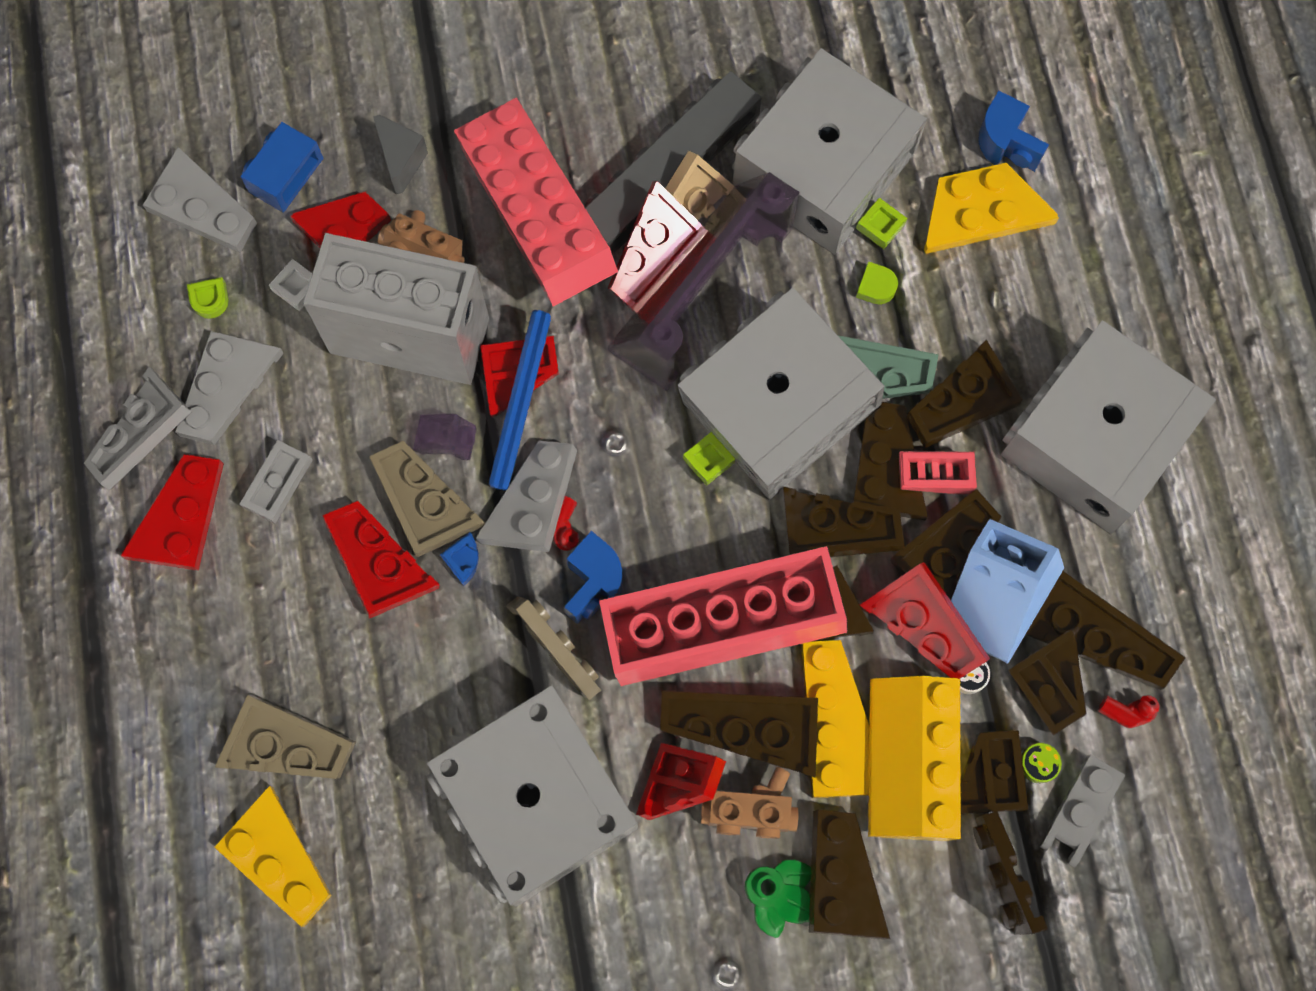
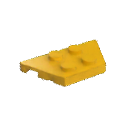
M1007 163L940 177L936 184L924 251L925 254L1054 225L1059 217Z

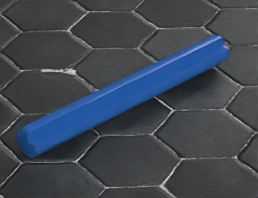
M533 310L531 313L489 480V485L495 489L507 490L510 485L551 321V315L545 311Z

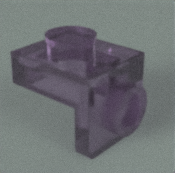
M457 414L420 415L413 450L422 455L452 454L461 460H470L477 428L474 424Z

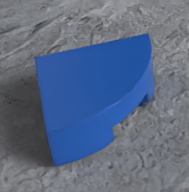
M469 532L440 554L443 561L461 584L465 586L474 576L479 562L478 547L472 534Z

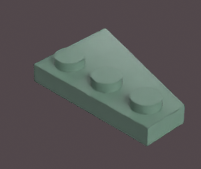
M839 336L885 386L882 399L925 394L932 391L939 354Z

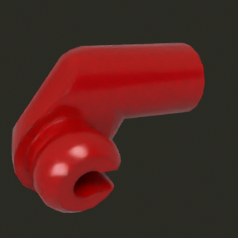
M567 496L564 497L553 537L554 544L564 551L575 548L580 540L578 532L574 531L569 521L577 506V502Z
M1106 695L1098 708V712L1126 728H1135L1153 721L1160 710V705L1157 699L1150 695L1142 696L1141 699L1126 705Z

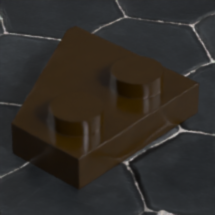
M1072 629L1008 670L1053 736L1087 714L1076 637Z
M1019 730L983 732L976 735L960 779L961 815L1028 810Z

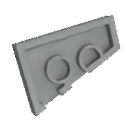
M177 147L143 203V207L147 212L239 253L257 225L254 217L179 147Z
M211 331L185 403L191 413L177 426L176 433L180 437L215 445L241 411L240 406L253 389L256 390L264 380L263 375L272 363H277L284 354L281 348Z
M150 366L142 376L146 382L136 396L130 394L123 404L127 408L124 415L117 424L108 426L84 462L96 480L108 490L116 485L191 413L188 407Z
M538 441L476 539L484 545L549 552L577 453L575 446L570 443Z

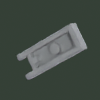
M1091 754L1086 756L1044 834L1039 847L1047 851L1053 844L1054 839H1058L1073 848L1067 864L1075 868L1087 849L1125 774Z

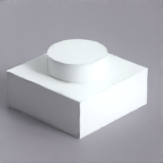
M292 259L269 284V287L275 294L300 311L304 306L303 303L312 273Z

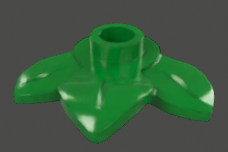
M783 860L774 868L761 866L753 869L748 874L745 881V893L749 901L755 905V922L765 934L778 938L784 929L785 921L799 924L809 922L810 894L804 889L811 880V867L797 860ZM767 879L771 884V889L768 894L764 895L761 891V884Z

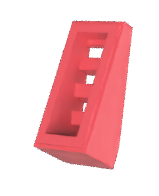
M899 452L901 490L970 494L977 488L974 452ZM910 462L917 463L918 480H911ZM925 464H931L932 480H926ZM939 465H945L946 480H940ZM953 466L959 467L960 480H954Z

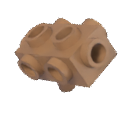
M419 210L413 211L411 218L399 213L389 225L385 224L378 235V244L464 263L462 240L425 225L426 216Z
M776 767L767 787L754 785L751 794L716 791L713 800L702 803L701 824L716 826V833L723 835H740L741 829L756 830V837L780 839V832H796L798 826V807H791L792 797L781 795L790 773L780 767Z

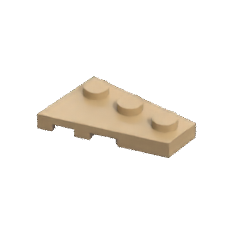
M688 151L665 189L695 219L699 220L701 217L707 219L715 211L713 205L723 195L729 197L737 188L698 154Z

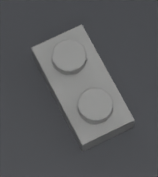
M277 440L241 500L240 505L244 509L276 524L312 463V458Z

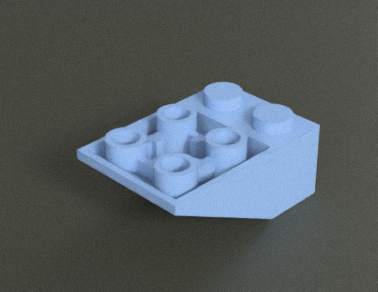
M989 519L970 550L951 602L987 654L1007 664L1009 663L1064 569L1059 549Z

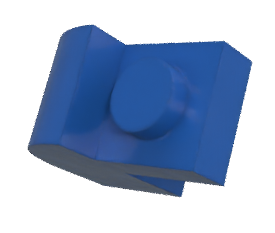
M999 90L991 102L979 130L978 142L980 149L986 159L993 165H998L1003 156H1005L1016 166L1028 168L1035 172L1049 144L1019 129L1030 106Z
M590 531L566 559L568 568L586 582L564 607L566 615L576 624L583 617L589 620L600 608L599 599L602 596L605 599L620 596L623 578L619 557L613 548L593 531Z

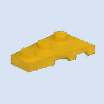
M271 786L262 793L214 847L301 927H305L332 896L310 854L307 853L299 839L292 821L287 817L274 788Z

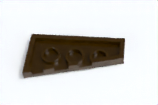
M1062 571L1025 634L1049 644L1072 629L1076 637L1078 657L1159 690L1167 686L1186 658L1064 571Z

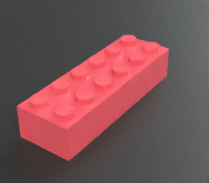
M517 97L454 130L465 157L552 306L567 300L618 272L610 247Z
M827 546L599 600L613 670L620 686L847 633V618Z

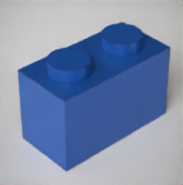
M281 122L275 131H271L266 136L263 147L255 158H251L245 164L240 177L250 194L284 213L324 158L315 140Z

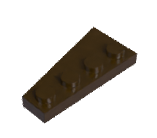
M662 691L661 731L816 778L818 698Z

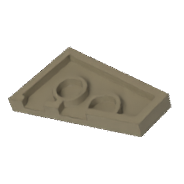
M404 441L369 456L416 557H420L484 526L485 522Z
M516 597L507 605V608L514 616L517 614L521 616L526 623L525 627L529 634L543 649L547 648L551 653L549 656L584 698L590 700L601 691L594 682L599 678L598 674L586 660H583L581 663L576 660L570 652L575 646L563 631L559 630L555 634L546 622L551 618L537 600L530 603L528 599Z
M247 695L215 768H232L338 779L343 773L356 741L254 695Z

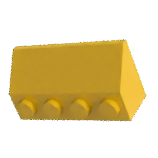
M932 676L870 679L868 837L928 841L961 839L960 679Z

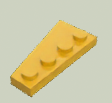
M841 640L802 643L805 697L818 698L816 778L811 777L812 798L869 796V723Z

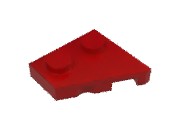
M366 192L298 211L290 216L293 223L319 248H321L325 233L368 242L385 224L391 221L390 215Z
M554 336L546 337L533 391L559 374ZM525 340L481 345L491 417L498 416L508 408Z
M661 743L636 815L652 820L713 800L726 761L714 755Z

